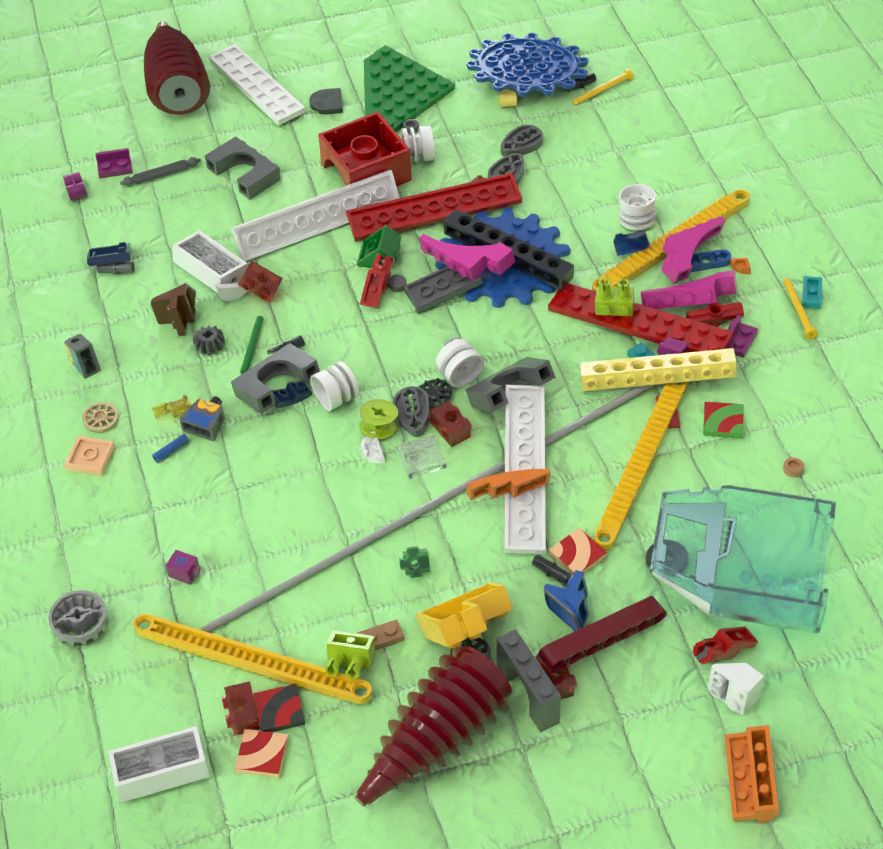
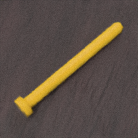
M630 69L625 70L624 74L575 98L572 101L573 104L578 105L625 80H632L634 78L633 72Z
M785 278L783 283L804 326V336L808 340L814 339L818 332L815 327L811 326L791 280Z

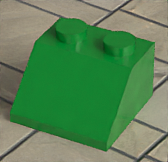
M388 225L383 226L363 240L356 265L372 268L377 254H381L384 258L386 256L395 259V263L402 237Z

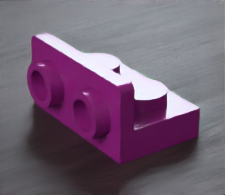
M128 148L95 153L99 179L133 174Z
M737 315L736 319L732 320L728 330L733 331L734 334L727 349L733 348L735 355L744 358L758 334V328L741 323L742 316Z

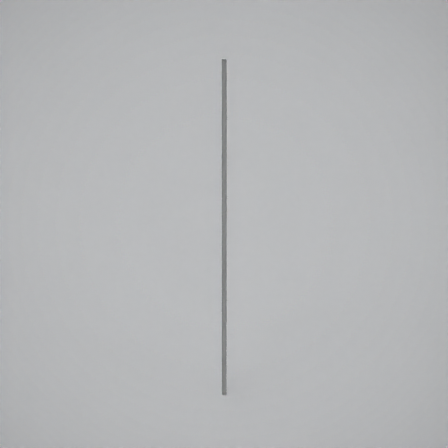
M655 385L638 386L545 437V446ZM505 460L201 627V630L210 633L466 491L467 483L495 475L504 470Z

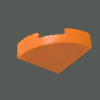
M747 257L730 259L729 265L733 270L741 274H751V267Z

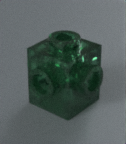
M418 546L408 547L406 551L402 552L403 557L399 558L400 570H404L406 575L415 578L422 576V573L431 572L427 548L419 549Z

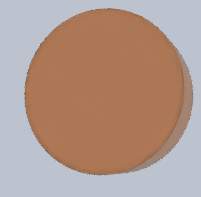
M792 457L785 460L783 471L787 476L799 477L803 473L804 464L800 459Z

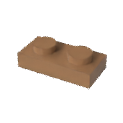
M397 619L357 632V634L374 636L375 650L405 641Z

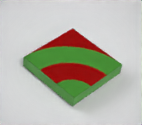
M704 402L703 435L743 438L744 404Z

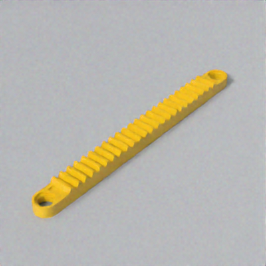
M738 189L727 196L724 195L722 199L719 198L717 202L714 201L713 205L710 204L708 208L705 207L703 211L698 212V215L694 214L693 218L689 217L688 221L684 220L683 224L680 223L672 231L669 230L667 234L664 233L663 237L659 236L657 241L653 240L652 244L648 243L647 247L644 246L642 250L639 249L637 253L632 254V257L628 256L626 260L623 259L621 264L617 263L616 267L612 266L611 270H607L604 275L593 282L592 290L597 291L601 278H604L605 284L606 278L610 279V287H618L617 282L622 278L623 284H625V279H628L630 282L667 257V254L662 250L667 236L721 216L726 220L749 204V192ZM737 197H743V198H745V199H744V200H740V199H737Z
M683 382L682 385L667 383L664 386L661 396H659L658 402L653 409V413H651L648 419V423L640 436V440H638L632 457H630L629 463H627L621 480H619L618 486H616L615 492L595 532L594 541L604 550H609L614 546L664 439L673 415L685 394L688 382ZM601 536H607L610 539V541L602 542L599 540V538Z
M141 614L133 622L138 636L155 641L158 645L162 643L165 647L171 646L174 650L178 648L181 652L194 653L197 657L201 655L204 659L209 658L213 662L217 660L220 664L233 665L236 669L239 667L243 671L248 670L252 674L256 672L259 676L264 675L268 679L272 677L275 681L280 680L282 683L288 682L290 685L296 683L298 688L304 687L307 691L320 692L323 696L327 694L330 698L336 697L339 701L343 699L362 705L369 702L372 698L370 683L359 678L354 679L352 677L351 679L346 674L339 672L336 676H333L334 671H332L330 676L323 667L149 614ZM143 622L150 623V626L147 629L139 628L140 624ZM364 688L367 690V693L364 696H358L355 694L356 690Z

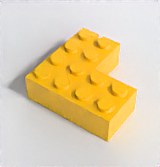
M490 582L415 615L424 638L446 647L455 648L462 645V641L466 640L465 638L469 637L470 640L481 637L482 632L487 630L486 624L489 623V619L494 617L496 619L508 615L507 612L512 610L513 607L505 586Z

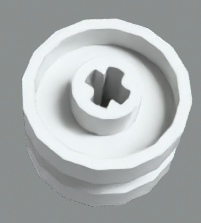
M456 339L441 349L435 360V366L453 387L460 388L477 379L484 368V359L467 340Z

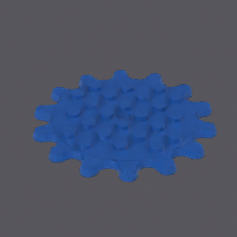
M530 32L524 38H517L513 34L505 33L502 35V41L484 39L481 43L485 49H470V57L476 60L466 62L468 70L479 71L475 73V80L477 82H493V88L496 92L509 89L517 91L519 96L525 97L531 91H540L546 96H551L556 87L573 89L576 84L573 79H585L588 75L587 70L579 67H586L589 59L587 57L575 56L580 50L578 46H561V38L559 37L542 40L538 38V34Z
M506 208L501 216L495 218L489 217L485 212L476 213L475 215L476 219L509 233L556 257H565L571 253L569 245L554 242L560 236L558 227L540 228L538 226L540 218L537 214H530L525 219L515 218L512 209ZM453 238L440 239V241L445 243L468 246ZM437 260L435 262V267L439 270L447 266L443 262H438ZM512 266L501 275L486 268L480 274L483 284L468 290L465 294V299L468 302H474L481 296H488L492 300L493 307L501 308L505 305V301L508 298L515 297L521 304L529 305L533 302L531 295L533 291L542 290L546 293H553L556 291V288Z

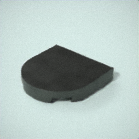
M341 88L321 89L310 96V108L318 111L319 114L343 113Z

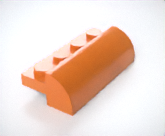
M769 725L747 727L746 732L726 734L725 744L734 822L757 819L758 823H764L773 820L779 815V805Z

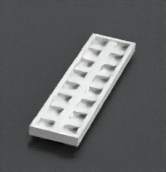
M236 44L209 56V61L278 126L306 112L305 107Z

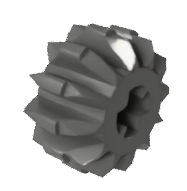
M209 325L207 328L201 326V330H196L193 336V343L197 352H200L202 355L207 353L210 356L211 353L217 354L218 350H223L225 338L222 330L216 326L212 328Z

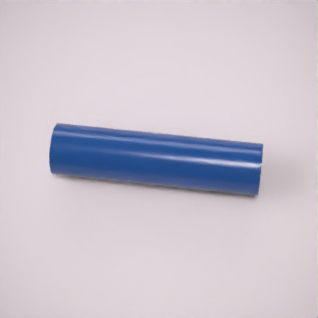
M185 434L180 435L152 454V458L158 463L189 442L188 437Z

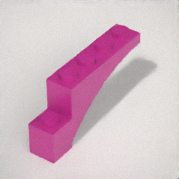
M722 216L666 237L662 250L667 254V257L664 259L661 270L673 284L688 279L693 268L691 265L692 255L705 241L721 233L726 222Z
M425 234L419 237L420 248L425 254L433 256L438 262H443L451 270H456L463 277H467L472 281L486 268L501 275L515 262L513 250L501 242L485 246H462L445 243Z
M735 270L717 272L692 282L641 291L642 305L654 309L716 303L718 296L736 294Z

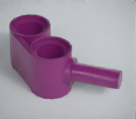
M80 172L63 176L71 201L87 197Z

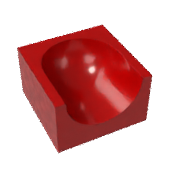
M378 111L318 134L321 165L324 169L336 165L345 186L387 170H392L396 187L412 181L410 149Z

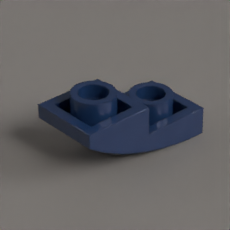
M302 381L287 383L285 389L272 390L277 403L274 405L276 408L296 404L312 395L311 390Z

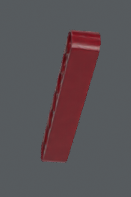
M649 596L545 645L539 650L537 656L551 673H555L659 623L665 618L667 612L654 596Z

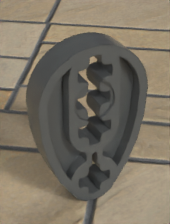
M521 125L513 129L502 141V156L505 157L512 153L525 155L539 149L543 144L542 131L533 125Z
M512 153L496 161L488 170V178L504 175L505 172L507 174L513 173L518 185L524 173L522 154Z
M417 386L405 387L395 395L393 404L398 409L397 419L401 426L412 436L418 437L424 434L429 424L431 415L430 400L424 389ZM410 394H412L413 406L415 408V413L412 414L408 399ZM415 421H416V423H417V425H418V428H417V429H414V428H415Z

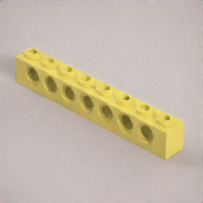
M733 348L580 363L583 391L737 377L736 358Z

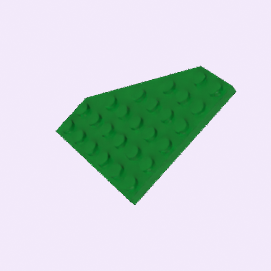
M386 45L363 60L365 116L378 111L395 132L403 128V123L406 120L415 119L455 89V83Z

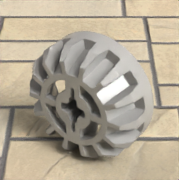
M85 590L73 591L60 597L52 605L48 616L53 635L62 644L68 642L69 646L72 647L76 646L77 642L85 646L87 645L86 640L91 638L96 641L98 633H104L106 630L105 625L109 622L107 609L102 598L93 592ZM95 625L91 631L87 632L91 626ZM74 631L75 633H78V634H81V635H74V636H73V635L69 634L68 632Z

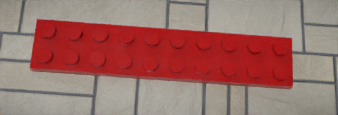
M508 173L346 210V216L354 241L357 242L366 239L385 225H388L395 232L443 222L455 209L467 215H473L521 204L522 197L513 173Z
M569 283L562 291L558 290L548 304V311L658 344L663 343L667 337L689 343L687 347L688 353L727 349L734 334L730 330L634 303L633 316L596 315V291Z

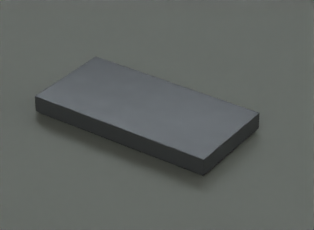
M446 266L403 286V289L419 314L483 284L480 275L472 281L467 277H463L456 270H451Z

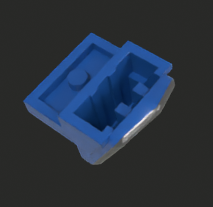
M575 570L573 577H570L567 582V589L545 584L544 597L548 608L574 631L583 628L589 615L586 602L588 591L584 572Z

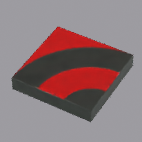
M296 683L253 693L261 731L275 732L305 725Z

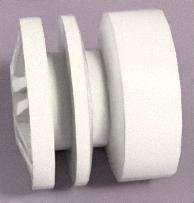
M430 125L419 126L418 134L416 135L413 127H410V135H408L406 128L401 129V139L409 147L414 163H417L418 155L420 154L424 162L435 160L434 140Z
M633 184L626 186L620 191L619 221L622 226L630 230H644L654 224L656 217V193L651 187L643 184Z
M342 361L335 363L334 366H329L327 371L322 370L310 378L317 400L327 411L341 406L342 401L348 402L359 396L357 381L350 368Z

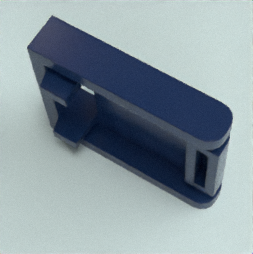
M119 242L118 245L91 248L87 255V264L95 266L131 261V244Z

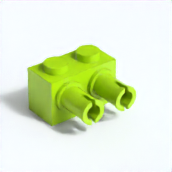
M601 278L599 286H597L595 298L596 315L633 316L635 302L634 287H629V280L625 279V284H623V278L619 279L617 282L618 287H610V279L606 278L605 284L604 278Z
M333 630L327 641L328 663L325 666V672L331 676L334 670L333 676H336L340 666L348 667L346 675L352 679L355 673L354 679H357L361 669L370 670L376 657L374 636Z

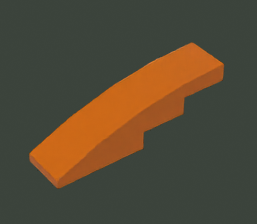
M524 469L487 476L467 483V496L470 501L485 494H489L494 499L510 492L513 498L548 484L550 470Z

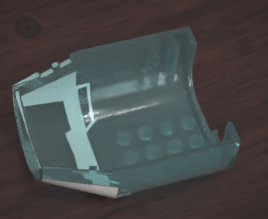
M732 485L721 486L719 490H710L709 487H704L699 492H690L689 489L664 491L662 493L652 550L650 573L709 616L819 634L827 607L828 589L824 588L822 592L827 547L835 519L836 502Z

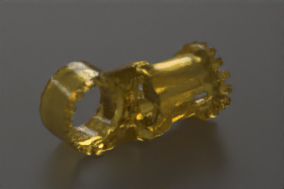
M183 395L181 399L173 403L171 401L168 403L164 402L151 408L155 419L172 413L174 418H176L178 414L187 411L192 405L189 404L191 403L189 398Z

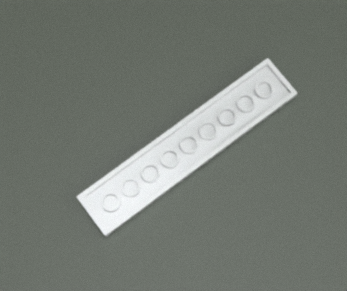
M387 170L232 227L231 230L241 259L248 261L349 223L346 210L395 200L400 197L392 170Z
M506 385L505 395L509 403L505 405V472L524 469H545L544 386ZM545 485L513 498L510 492L506 493L504 499V553L545 554Z

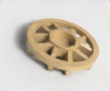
M99 402L89 406L84 411L82 421L85 428L89 429L90 432L102 431L104 433L107 429L111 430L116 422L119 421V414L114 405Z

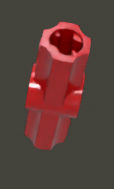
M717 302L710 303L707 308L686 312V318L716 327L720 326L722 321L736 319L737 315H741L742 318L744 317L741 302L725 305Z

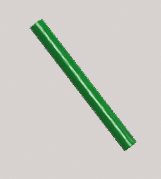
M257 316L240 370L241 374L249 370L264 320L262 316Z

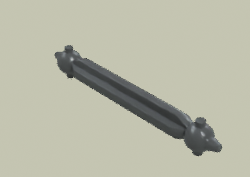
M190 157L188 160H180L143 171L132 177L126 176L120 182V185L131 186L133 183L139 184L185 170L189 166L195 167L201 159Z

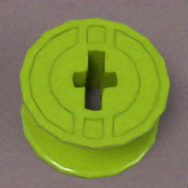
M374 399L361 406L360 416L362 420L359 427L365 436L372 439H385L395 434L398 428L396 421L398 409L392 402L384 399Z

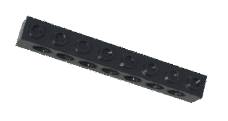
M455 209L443 221L444 234L468 246L494 245L501 242L513 250L515 262L511 265L512 267L561 291L574 278V265L464 212Z

